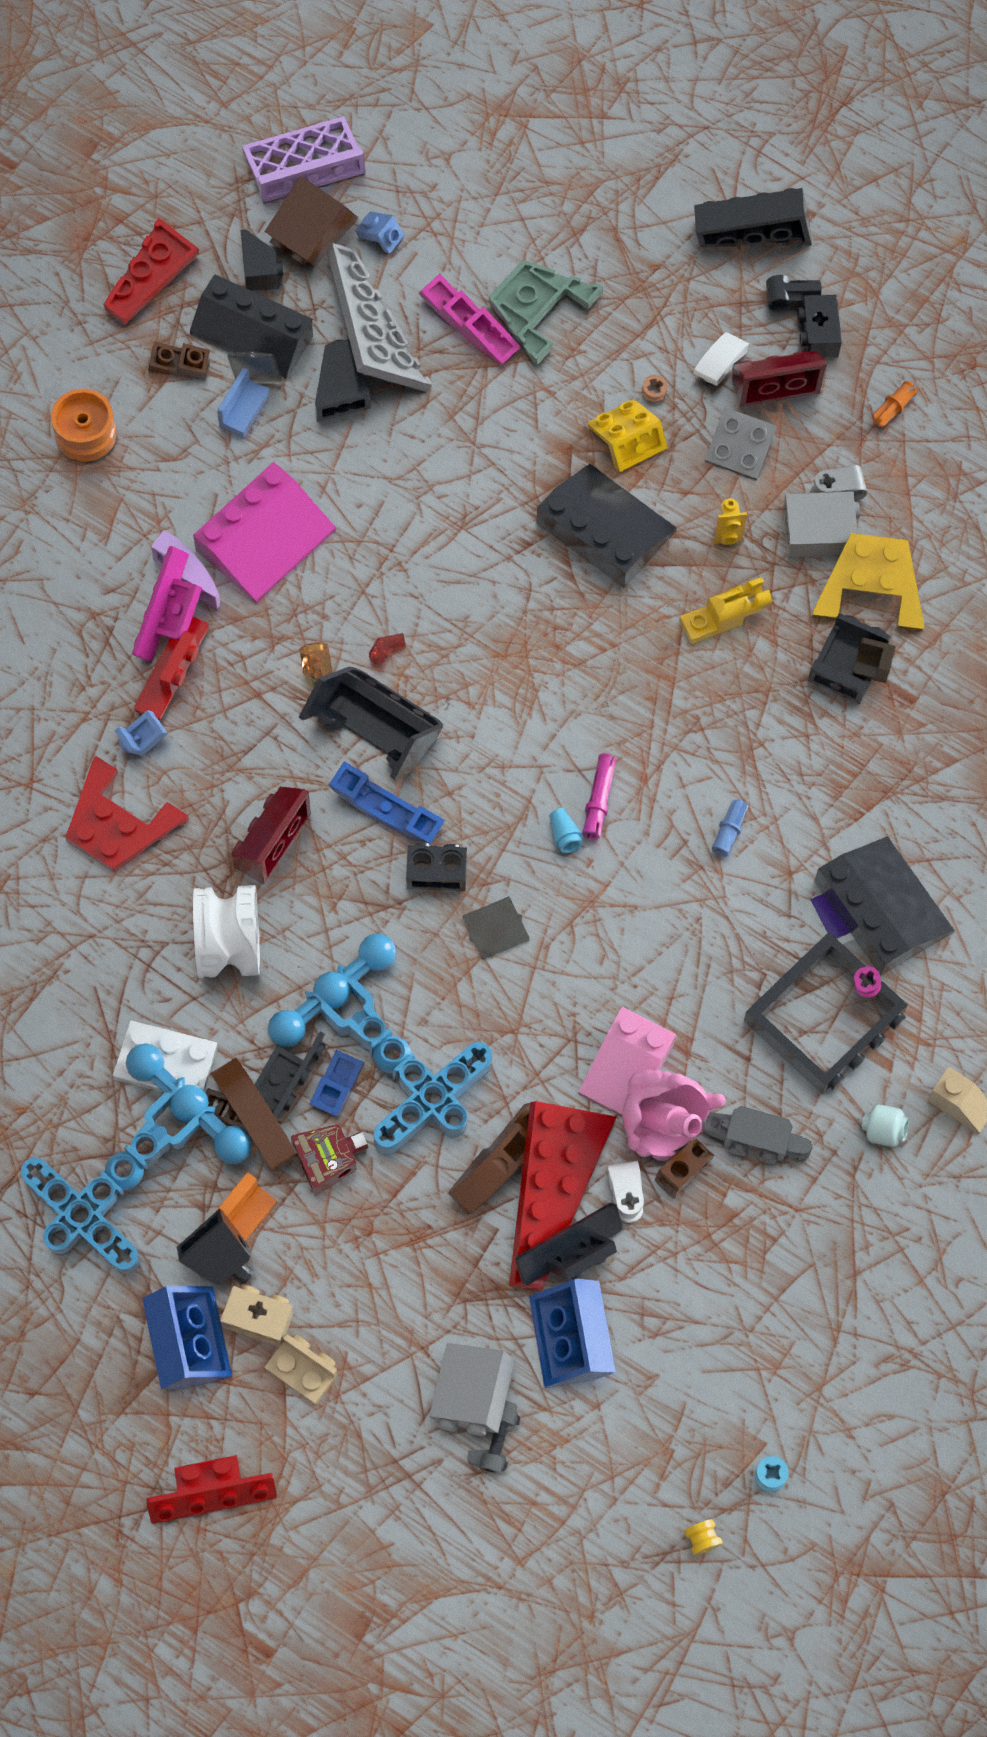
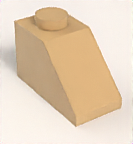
M948 1067L932 1090L927 1101L979 1134L987 1123V1098L974 1082Z

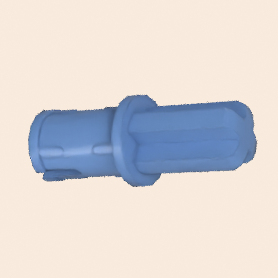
M732 800L724 821L719 823L720 830L711 849L720 856H729L736 835L741 833L740 826L748 809V804L743 802V800Z

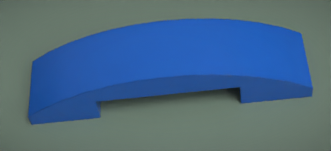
M345 761L329 783V787L358 810L386 827L415 841L431 844L445 822L444 819L424 807L419 806L416 808L371 782L369 775Z

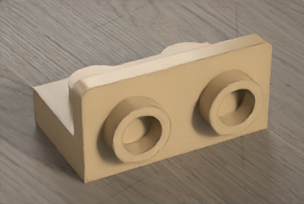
M285 1334L282 1338L283 1343L264 1367L265 1371L316 1406L338 1376L337 1369L334 1367L336 1362L322 1352L319 1356L309 1349L311 1345L302 1337L295 1334L292 1338L290 1335Z

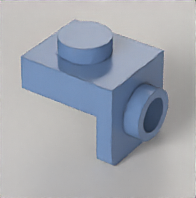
M371 211L363 218L355 230L359 239L379 242L385 253H391L404 237V233L393 215Z
M149 710L143 713L128 728L118 727L115 730L120 738L118 743L121 748L129 754L133 753L140 756L145 755L168 734L155 714Z

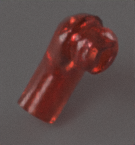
M399 633L377 638L369 651L370 660L374 664H382L386 661L392 649L406 647L404 634Z

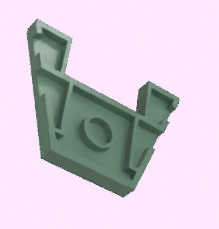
M522 260L492 292L488 303L533 363L538 365L552 350L553 342L533 328L565 294L586 309H589L603 293V286L596 283L590 285L581 282V278L574 276L568 278L556 274V270Z

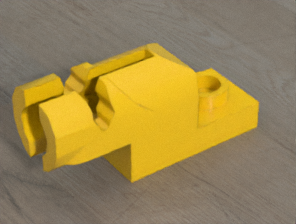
M756 578L746 582L743 586L738 585L728 591L707 599L705 607L681 615L679 621L691 645L743 625L746 616L757 613L770 605L772 598L769 589L766 591L762 590V585L765 582L763 578Z

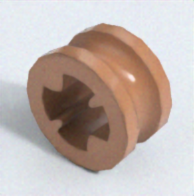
M658 375L647 377L643 382L642 396L645 400L653 403L663 400L667 392V382ZM654 384L655 388L659 386V393L655 394L654 390L650 392V385Z

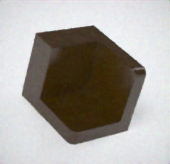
M862 638L853 675L886 683L896 646Z

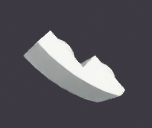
M727 332L724 333L705 353L695 367L693 374L717 386L731 374L733 364L748 352L749 343Z

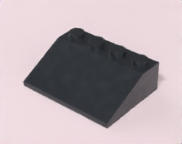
M590 463L558 485L537 507L536 523L623 588L627 586L677 531V527Z
M888 836L846 852L818 868L814 882L853 935L875 969L879 971L880 976L955 931Z

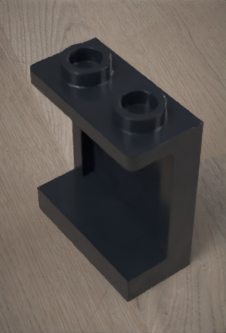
M839 613L817 660L815 659L811 667L808 681L860 704L872 681L853 675L862 638H867L889 644L891 636L879 627H870L861 623L854 616Z

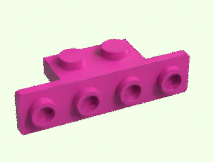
M174 546L168 547L167 553L163 558L162 567L157 582L154 584L153 593L148 608L144 613V619L132 651V655L152 662L161 636L179 641L184 630L188 631L202 591V587L181 580L189 554Z

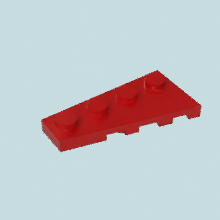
M158 217L154 223V229L142 242V248L136 257L133 256L128 264V270L123 277L119 278L103 304L104 310L123 325H126L199 255V248Z

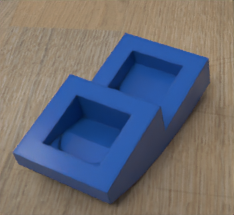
M336 1050L309 1104L338 1117L365 1062Z

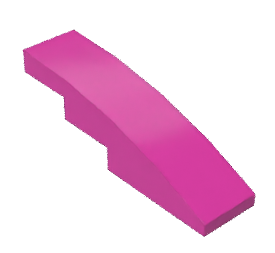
M438 274L420 291L419 295L446 322L500 366L520 349L521 346L484 307L479 309L462 290L457 292L441 274Z

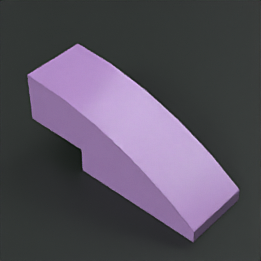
M163 530L151 546L153 560L162 565L169 546H174L188 553L189 557L181 580L202 587L199 600L218 610L221 606L219 593L204 565L179 539Z

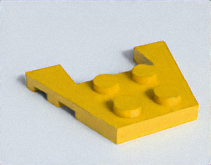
M851 533L812 611V615L837 618L842 589L899 596L901 600L897 627L923 630L924 621L908 540Z

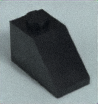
M240 230L246 289L251 291L279 289L278 278H283L282 261H276V251L248 230Z

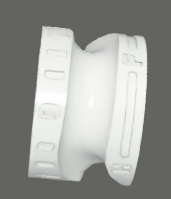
M238 886L235 895L228 899L217 897L212 887H206L205 889L194 888L193 923L198 978H214L227 964L238 968L241 976L259 975L260 946L256 886Z

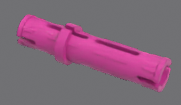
M602 753L598 756L589 803H586L585 806L586 819L582 835L583 837L587 836V839L591 840L600 839L604 815L607 816L608 814L607 800L617 761L615 756L612 757L608 753Z

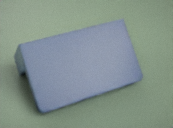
M244 367L217 410L219 427L243 438L270 395L269 388L250 380L249 370Z

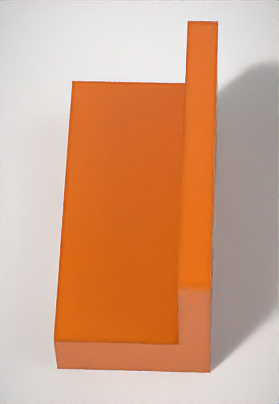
M247 1172L219 1208L223 1210L244 1240L247 1241L277 1204V1200L259 1187L257 1179Z

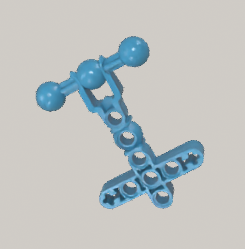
M371 934L365 937L358 949L359 956L346 967L338 965L337 972H326L320 975L314 983L313 992H305L307 1000L294 1011L281 1010L275 1013L269 1020L267 1030L272 1042L280 1047H293L303 1039L306 1032L305 1024L321 1012L324 1019L339 1035H350L362 1047L370 1050V1054L374 1057V1062L379 1069L385 1073L392 1074V1078L395 1081L399 1080L400 1087L409 1098L384 1118L374 1130V1146L378 1152L384 1155L396 1153L431 1122L448 1137L454 1138L462 1135L467 1127L468 1116L467 1111L457 1099L485 1076L491 1068L492 1051L490 1047L482 1042H474L437 1074L433 1075L422 1062L415 1060V1055L411 1053V1048L405 1040L398 1036H393V1032L390 1029L386 1030L385 1023L374 1010L373 996L358 982L369 970L382 971L390 967L395 960L396 947L392 940L384 934ZM352 993L363 1005V1010L355 1012L352 1018L343 1020L333 1009L345 1005ZM374 1028L380 1032V1035L376 1038H368L364 1033L366 1030ZM389 1050H396L400 1053V1057L396 1060H390L384 1054ZM473 1056L476 1058L484 1057L483 1063L479 1060L473 1063ZM414 1071L420 1074L421 1078L418 1081L411 1082L404 1076L408 1072ZM452 1074H459L464 1080L459 1084H453L447 1078ZM430 1093H435L441 1097V1100L436 1104H431L426 1101L425 1097ZM407 1113H414L419 1119L415 1123L409 1124L403 1121L402 1117ZM450 1115H456L461 1118L462 1122L457 1126H452L445 1119ZM385 1134L388 1137L393 1134V1141L391 1142L388 1139L382 1141V1135Z
M144 1043L133 1047L126 1057V1069L130 1076L137 1081H152L164 1094L146 1110L144 1115L146 1123L132 1139L131 1146L126 1145L124 1147L125 1151L115 1153L109 1158L105 1165V1171L102 1170L100 1172L101 1177L90 1181L78 1193L40 1158H30L21 1167V1177L25 1183L58 1214L43 1233L44 1243L49 1250L55 1254H65L83 1238L117 1271L124 1274L137 1270L141 1260L140 1254L134 1245L103 1216L116 1203L118 1195L122 1196L124 1194L123 1190L132 1189L139 1184L143 1178L144 1169L147 1170L149 1168L148 1164L157 1161L171 1148L175 1150L181 1149L200 1127L215 1140V1153L225 1163H242L249 1157L253 1148V1141L247 1130L240 1126L227 1127L214 1115L216 1106H208V1097L204 1090L196 1085H185V1077L176 1079L164 1068L165 1061L162 1052L152 1044ZM169 1105L171 1113L176 1119L188 1123L173 1137L167 1134L165 1127L158 1126L155 1123L156 1119ZM146 1141L152 1142L154 1149L150 1154L141 1155L138 1153V1147L141 1143ZM130 1164L132 1172L129 1176L122 1178L116 1175L117 1168L120 1165ZM34 1168L37 1171L40 1170L41 1174L48 1181L45 1186L30 1173ZM101 1186H107L111 1190L110 1195L105 1200H97L94 1196L95 1191ZM56 1188L66 1189V1196L62 1201L54 1202L51 1200V1193ZM81 1208L88 1210V1218L84 1222L76 1223L73 1221L75 1211ZM103 1229L109 1230L111 1237L105 1244L95 1242L97 1232ZM58 1231L65 1232L67 1237L62 1245L55 1246L51 1244V1237L54 1233ZM116 1245L124 1254L130 1253L129 1256L132 1259L130 1263L127 1264L124 1261L120 1263V1257L113 1250Z

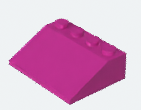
M273 462L195 532L193 537L195 550L257 603L332 534L336 527L294 478Z

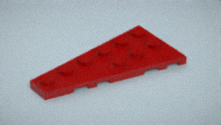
M539 1101L530 1102L509 1286L536 1291L543 1289L549 1273L531 1284L525 1285L521 1282L515 1258L570 1226L617 1116Z

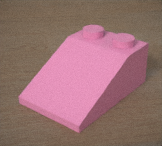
M622 1007L609 1029L578 1094L623 1117L624 1104L629 1094V1079L634 1073L641 1072L644 1069L660 1070L674 1046L676 1034Z

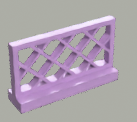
M344 116L242 146L243 153L258 185L263 203L288 196L300 176L316 187H320L366 173L363 151L361 147L357 146ZM341 127L343 130L339 137L329 134L330 130ZM309 136L317 137L314 144L303 140ZM324 140L335 143L331 150L320 147ZM287 143L292 145V147L287 152L278 149L279 145ZM340 146L350 148V150L337 152ZM298 148L309 151L306 157L296 155L295 152ZM263 151L266 152V155L263 159L252 156L251 153ZM315 153L326 156L311 160ZM273 155L284 158L280 165L269 162ZM289 161L300 163L292 167H286ZM264 168L275 171L260 175Z

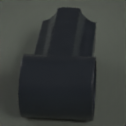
M774 275L766 281L768 308L776 312L788 310L791 306H802L804 296L821 295L822 293L820 280L790 281L788 276Z

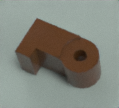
M696 1138L658 1170L655 1181L675 1199L697 1174L711 1162L714 1154Z

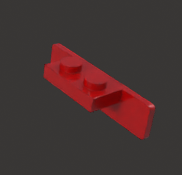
M192 617L188 631L184 630L179 641L169 639L134 706L136 712L143 714L149 710L155 714L159 721L161 720L175 691L183 684L186 670L197 657L199 646L209 628L207 622Z
M237 1455L175 1467L177 1492L149 1497L146 1499L150 1521L154 1524L264 1502L277 1498L272 1473L241 1479Z

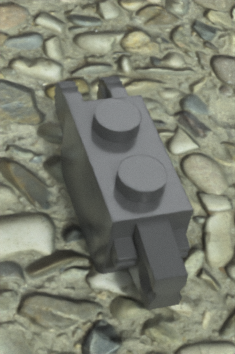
M743 1106L734 1109L732 1115L709 1112L704 1126V1133L724 1141L723 1147L729 1148L731 1153L740 1156H746L747 1154L758 1156L760 1161L768 1164L782 1163L784 1157L792 1160L806 1161L813 1149L812 1141H809L806 1137L803 1138V1136L791 1133L793 1126L789 1119Z

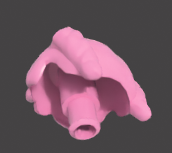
M644 1069L641 1072L634 1073L628 1082L629 1094L624 1104L622 1118L623 1126L628 1136V1146L633 1151L636 1150L637 1154L641 1157L652 1156L658 1161L670 1160L677 1154L674 1150L692 1141V1138L699 1134L702 1122L707 1118L710 1110L720 1108L725 1104L726 1099L724 1095L707 1093L697 1082L682 1074L658 1069Z

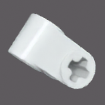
M638 1161L607 1165L609 1186L621 1221L625 1223L637 1222L643 1214L644 1205ZM625 1202H631L634 1209L628 1210Z

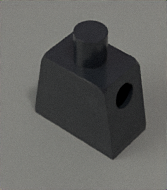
M220 1208L177 1246L179 1261L215 1285H222L230 1277H233L242 1285L253 1275V1270L245 1264L251 1257L249 1246Z

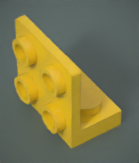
M636 400L623 402L619 407L607 413L599 414L595 419L588 422L589 429L609 445L614 467L619 472L668 448L661 420Z

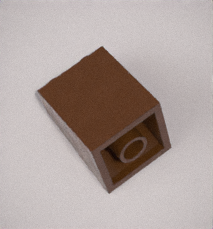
M300 176L264 232L272 237L269 242L283 251L287 247L293 251L291 257L302 265H305L308 261L316 266L327 254L329 246L332 243L336 244L359 217L345 205Z

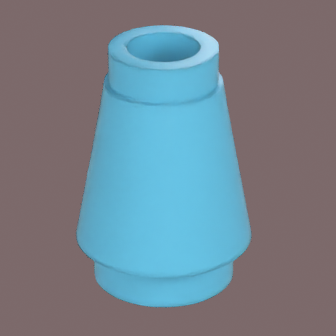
M564 808L552 811L549 817L556 848L565 854L575 852L583 844L582 833Z

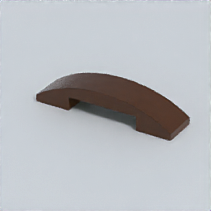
M237 1058L232 1059L210 1073L271 1171L298 1155L269 1106Z

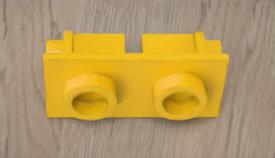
M732 498L726 499L722 502L721 506L723 515H718L714 544L732 545L742 541L747 512L740 513L737 501Z

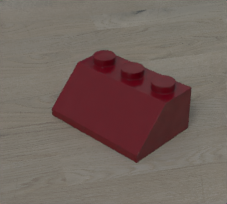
M798 351L792 355L770 356L764 360H746L735 364L732 382L739 407L819 394L826 369L825 359L816 351Z
M280 786L275 794L271 793L267 797L263 805L264 811L259 818H253L247 830L249 832L244 841L239 840L233 848L232 856L235 869L265 885L311 815L309 792L305 789Z

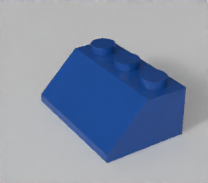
M572 1279L529 1296L545 1388L593 1381L616 1373L599 1281Z
M165 1286L142 1298L161 1389H186L232 1377L213 1286Z

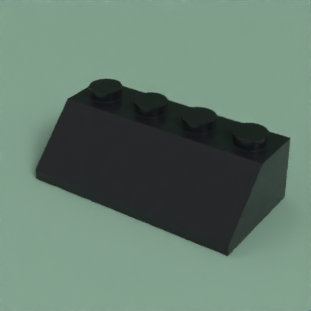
M214 274L201 294L190 328V334L284 378H288L313 337L312 318Z

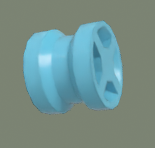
M768 1456L758 1464L754 1475L755 1482L763 1491L776 1492L782 1488L788 1478V1466L781 1458Z

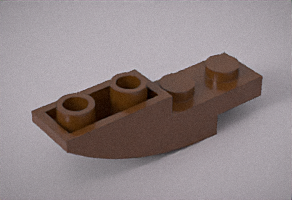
M530 1103L524 1104L490 1147L483 1149L449 1190L448 1194L467 1214L473 1213L523 1163Z

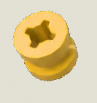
M713 1519L700 1522L683 1531L685 1537L690 1539L692 1543L691 1552L693 1556L706 1553L723 1544L721 1538L716 1536L714 1532L715 1523Z

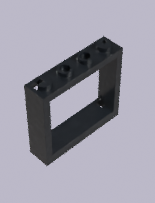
M830 932L746 1011L744 1022L821 1094H824L829 1088L833 1090L838 1087L845 1079L843 1074L849 1068L854 1071L865 1060L866 1057L863 1054L870 1047L875 1050L886 1039L883 1035L890 1028L896 1030L906 1019L904 1013L908 1006L904 1000L881 980V989L876 997L890 1010L826 1073L778 1030L765 1016L829 954L853 976H855L859 968L866 967ZM869 976L867 980L861 979L865 987L869 984L874 986L873 977Z

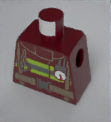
M337 1124L291 1136L292 1145L298 1154V1160L314 1196L319 1195L355 1172L357 1167L353 1155L368 1149V1144L362 1131L345 1138L340 1125Z

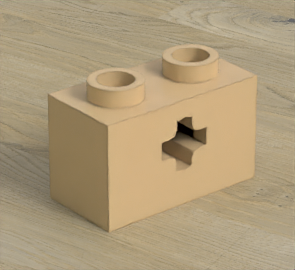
M242 1285L241 1288L233 1286L220 1321L222 1328L280 1347L283 1343L282 1338L287 1333L294 1313L293 1305L288 1304L289 1300L279 1295H271V1298L260 1295L258 1289L248 1285ZM259 1308H262L264 1315L254 1319L252 1312H258Z

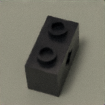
M837 295L804 296L802 307L797 308V321L802 323L803 330L799 334L800 347H805L806 352L816 351L822 357H839L842 339Z

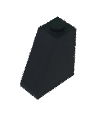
M339 339L325 345L315 399L317 422L371 409L370 392L364 374L357 372L350 340Z

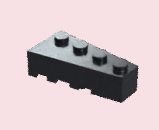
M788 188L784 191L772 193L762 192L753 196L732 197L728 200L706 201L703 204L694 205L696 235L700 247H736L738 242H745L751 246H761L763 241H777L778 246H789V241H802V245H812L810 217L802 188Z

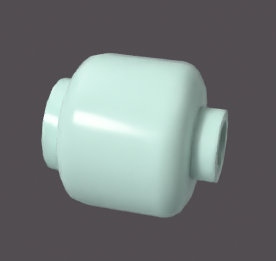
M878 1104L873 1107L870 1113H865L862 1121V1130L867 1131V1139L871 1143L896 1147L900 1141L904 1142L906 1140L909 1118L905 1117L901 1109Z

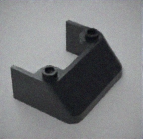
M346 667L318 678L298 717L304 721L316 716L319 723L329 728L344 724L388 753L386 760L390 763L389 767L393 770L390 777L394 780L415 768L443 728V723L439 719L364 671L354 667Z

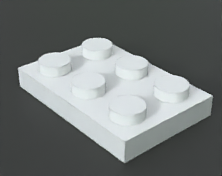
M130 1020L113 1073L114 1080L162 1092L152 1081H137L130 1076L126 1069V1057L130 1050L136 1045L146 1043L159 1048L164 1057V1068L176 1079L185 1077V1085H196L205 1091L218 1050L217 1042Z

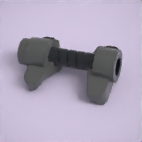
M509 1401L505 1402L498 1433H493L489 1450L468 1451V1463L470 1465L477 1466L481 1470L493 1474H500L507 1469L508 1462L506 1461V1456L501 1454L507 1432H512L515 1425H519L520 1416L517 1415L516 1411L518 1407L516 1404Z

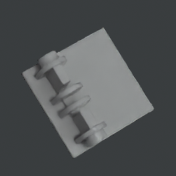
M724 407L705 460L758 479L768 449L773 443L777 426Z

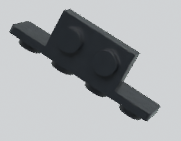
M319 1032L304 1060L277 1045L254 1085L276 1119L282 1109L286 1112L289 1111L297 1097L292 1094L297 1083L303 1086L311 1072L307 1068L311 1058L318 1060L326 1044L321 1042L325 1036L323 1032Z
M610 1202L518 1255L515 1258L521 1282L529 1285L550 1272L566 1280L575 1279L581 1276L585 1270L605 1262L609 1256L616 1253L615 1242L609 1239L623 1229L616 1204Z

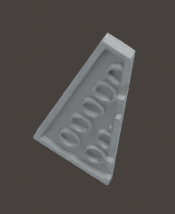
M332 243L327 249L357 372L427 392L432 387V383L428 377L423 378L419 371L421 364L418 358L412 357L406 348L408 341L389 309L384 310L380 303L382 299L380 292L373 289L369 284L367 278L370 275L356 250Z

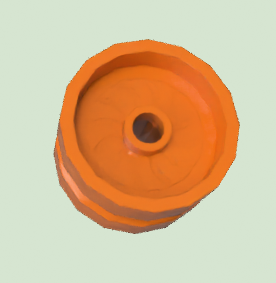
M75 389L63 394L54 403L51 421L56 444L62 454L71 460L80 462L96 461L107 455L113 448L117 435L112 406L105 396L90 389Z

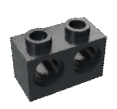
M424 842L408 845L406 889L466 891L467 847H461L458 844H446L444 847L432 846ZM419 861H425L429 866L425 869H419L415 864ZM454 862L459 867L455 870H448L444 865Z

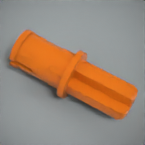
M904 381L892 395H888L885 398V402L873 413V423L879 427H884L896 414L902 413L904 406L918 393L916 387L908 391L914 384L910 381Z

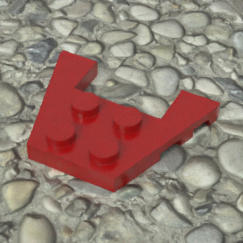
M95 756L65 838L66 842L112 872H116L145 852L144 849L151 844L167 837L168 833L179 825L181 827L186 824L189 817L175 806L166 802L150 824L141 821L102 795L118 775V771L101 758Z

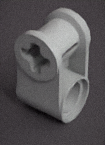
M849 465L843 468L820 471L815 477L810 493L854 492L855 502L866 497L868 491L861 467Z

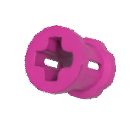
M866 966L859 968L855 973L854 987L861 997L872 998L880 992L881 978L879 971L874 967ZM869 976L873 977L874 986L869 984L864 988L861 979L867 980Z

